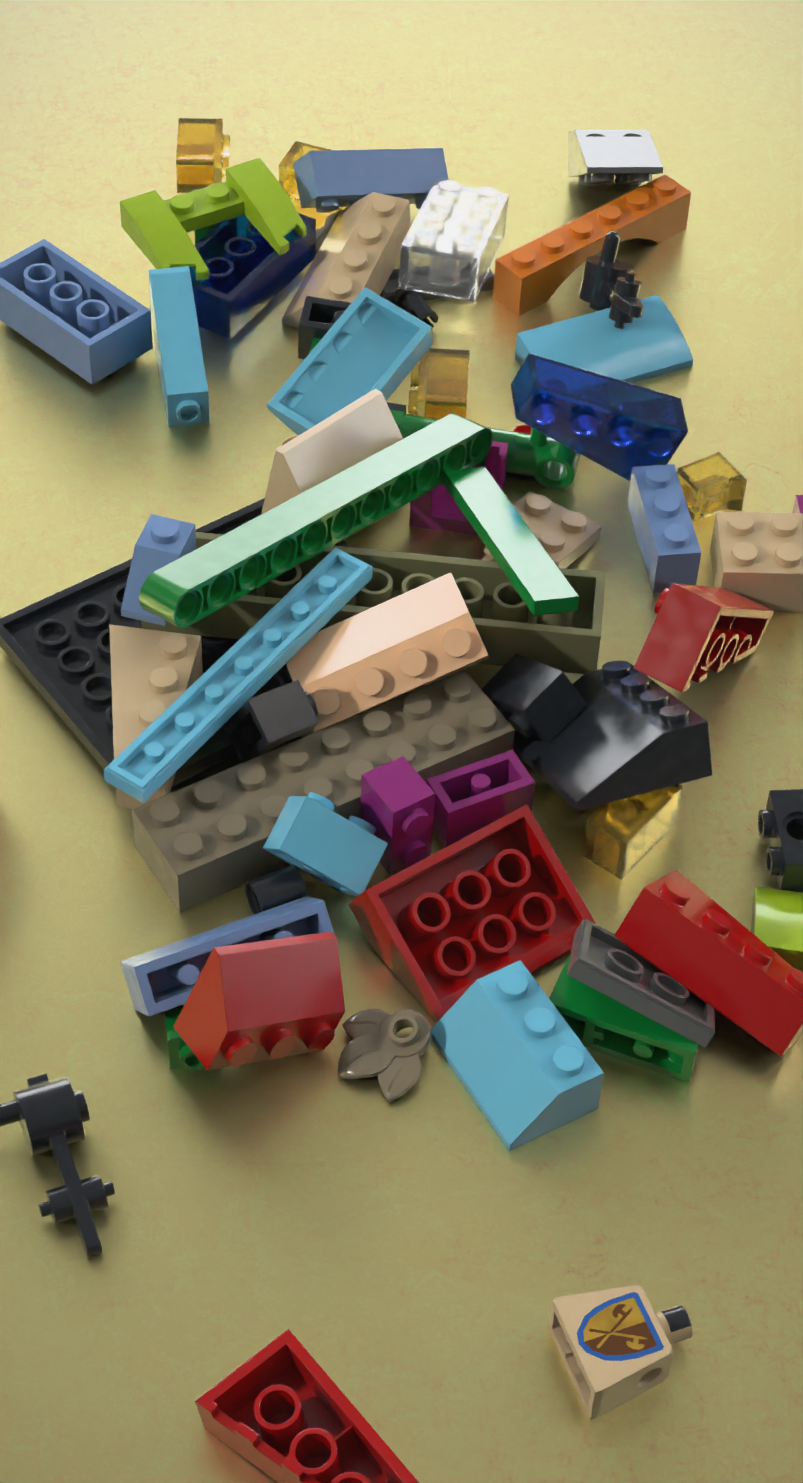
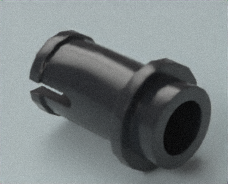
M404 284L395 291L394 304L430 325L432 328L434 327L427 317L434 323H437L438 316L423 299V292L418 286Z

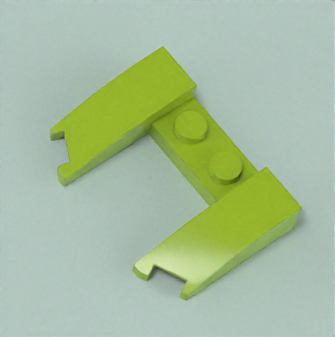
M260 157L225 168L226 181L214 183L199 190L175 195L167 200H163L157 191L153 190L120 201L121 227L155 269L190 266L196 273V280L208 279L209 269L188 236V232L245 215L276 252L282 255L289 250V242L284 236L291 230H294L299 236L305 237L306 226L288 194Z

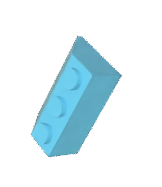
M521 960L477 979L431 1028L432 1041L509 1151L599 1108L604 1072Z

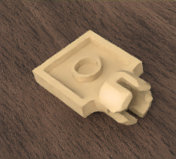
M528 492L513 505L558 568H567L600 539L602 525L587 519L581 513L572 512L551 502L543 495ZM487 547L484 548V552L487 555L482 560L496 561Z

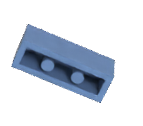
M675 465L632 467L627 505L652 593H662L664 589H669L672 583L696 585L702 552Z

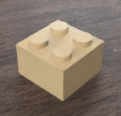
M716 511L710 546L714 587L729 589L773 611L803 612V514Z

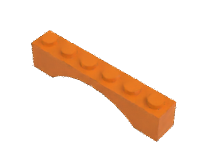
M664 174L495 260L493 298L517 316H521L548 302L558 287L586 261L587 257L600 252L603 248L605 235L608 232H617L620 235V242L642 238L661 243L686 230L691 191Z

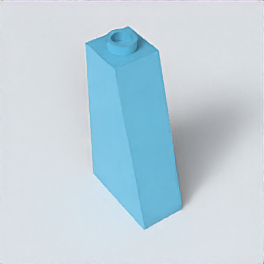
M189 266L148 270L152 336L168 427L210 423L208 385Z

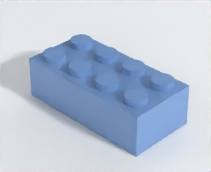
M42 239L0 262V320L90 384L96 383L153 349L151 310L47 240Z

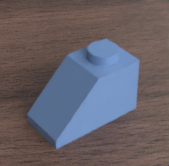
M151 514L135 544L121 606V616L166 626L168 621L141 607L139 602L140 589L147 577L154 571L196 550L195 524Z

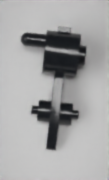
M610 231L605 235L601 256H589L586 259L578 297L590 303L589 307L594 310L600 311L610 308L609 319L615 321L614 327L624 329L625 323H633L634 317H642L644 306L639 299L642 283L635 280L636 273H634L635 267L633 265L616 259L620 235L615 231Z
M47 1074L27 1079V1088L13 1092L14 1100L0 1104V1127L19 1121L31 1156L48 1151L52 1152L63 1186L45 1191L47 1202L38 1204L42 1217L51 1215L55 1224L74 1218L87 1257L101 1253L102 1246L91 1213L108 1207L107 1197L115 1194L112 1181L102 1183L99 1174L80 1180L68 1145L85 1140L82 1122L89 1121L90 1116L84 1094L81 1089L73 1092L67 1076L50 1081Z

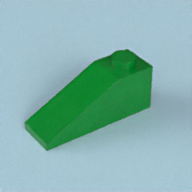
M568 957L549 999L586 1048L689 1083L693 1074L698 1045L567 975L570 957Z

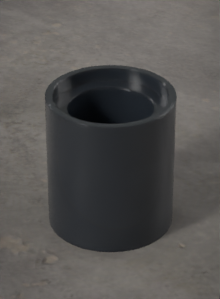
M294 865L245 882L246 897L253 914L308 896L304 881Z

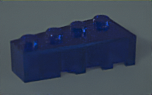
M530 353L511 383L516 419L628 481H631L632 467L667 465L688 433L681 398Z

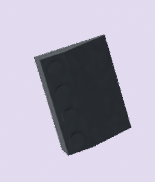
M620 660L605 663L602 669L585 673L573 683V686L588 705L549 744L533 736L526 739L515 731L513 751L579 811L712 776L708 721L647 675L633 669L634 666L631 663Z

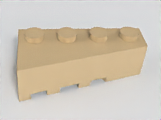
M109 624L114 759L203 675L201 636ZM176 772L145 803L116 788L117 807L134 809L170 794Z

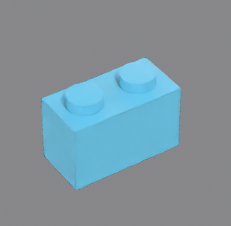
M310 792L308 796H289L263 849L342 894L359 896L364 892L388 843L374 836L376 828L370 823L355 816H350L347 820L333 812L336 805L319 794Z

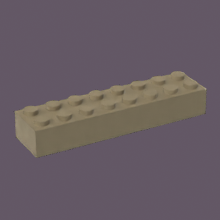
M463 670L132 809L135 848L179 913L245 885L246 881L290 865V863L263 849L289 796H308L310 792H313L332 801L336 805L333 812L347 820L350 816L360 818L362 774L404 756L426 782L428 778L513 750L515 729L470 675Z

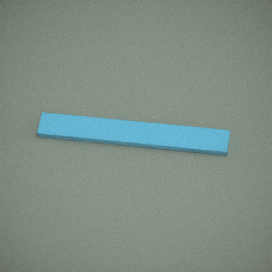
M335 547L104 769V781L138 801L145 803L248 699L372 579L373 566Z

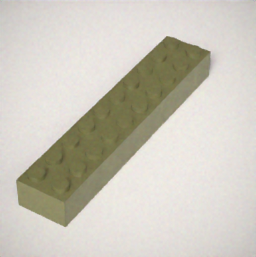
M196 532V549L223 534ZM333 545L188 627H177L170 622H167L166 626L141 621L142 629L240 639L336 547L373 566L372 579L319 631L448 573H452L489 656L488 659L477 664L504 666L517 653L566 673L585 674L597 670L606 572L559 568L579 596L577 611L534 616L496 561Z

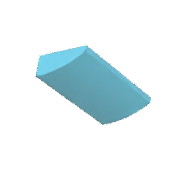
M365 287L268 402L267 408L289 429L300 435L374 389L382 392L387 401L432 346V327Z
M658 295L640 299L644 306L642 317H634L633 323H625L624 329L614 327L615 321L609 319L610 308L517 333L515 360L550 406L693 366V357L674 317Z

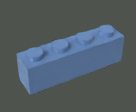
M443 148L309 151L293 163L301 208H316L318 213L335 211L339 207H349L372 192L409 200L410 204H415L417 209H427L438 205V200L451 192Z
M306 896L120 961L134 1009L147 1016H152L186 1003L208 957L215 947L332 932L334 934L325 901Z

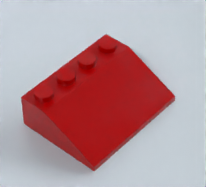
M527 804L370 887L348 904L372 948L435 1023L443 1017L477 979L520 960L531 973L572 950L574 932L582 919H587L596 924Z

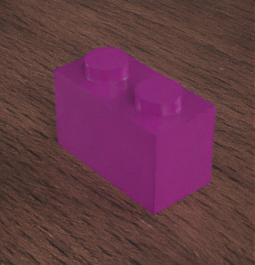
M513 750L426 780L427 785L435 793L433 831L444 848L526 804L532 812L535 782Z
M404 756L361 775L360 819L373 825L376 828L374 836L388 843L379 862L390 876L429 857L432 852L435 793Z

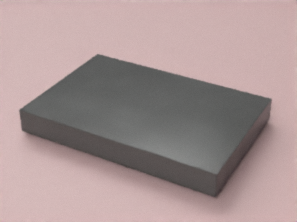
M582 919L574 932L567 975L706 1048L715 1034L714 1007L704 1002L681 983L665 974L614 936V933L587 919Z

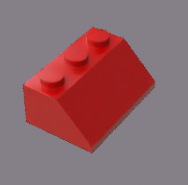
M324 932L213 948L173 1026L207 1071L231 1066L238 1067L247 1063L269 1059L276 1060L285 1056L318 1052L325 1049L335 1036L334 1031L345 1013L337 938L332 932Z

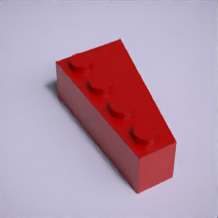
M672 583L669 589L663 590L656 602L654 612L657 614V617L633 669L682 693L689 689L692 681L696 683L704 681L708 674L706 670L709 669L718 673L724 669L728 662L734 664L754 653L774 611L726 588Z
M677 869L642 889L614 936L665 974L681 983L704 1002L709 1003L715 1010L779 1056H782L794 1046L803 1033V971L793 968Z
M289 1329L195 1401L205 1430L278 1483H419Z

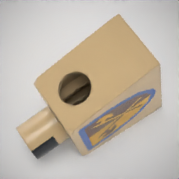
M637 1285L561 1296L552 1299L548 1329L590 1420L609 1412L662 1383L669 1376L673 1358L671 1344L689 1339L693 1334L689 1316L682 1305L655 1313L644 1289Z

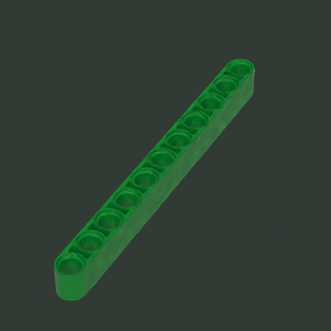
M449 414L154 571L147 577L140 589V605L143 609L177 627H188L443 484L444 471L467 469L479 464L486 458L491 449L493 433L491 429L457 414Z

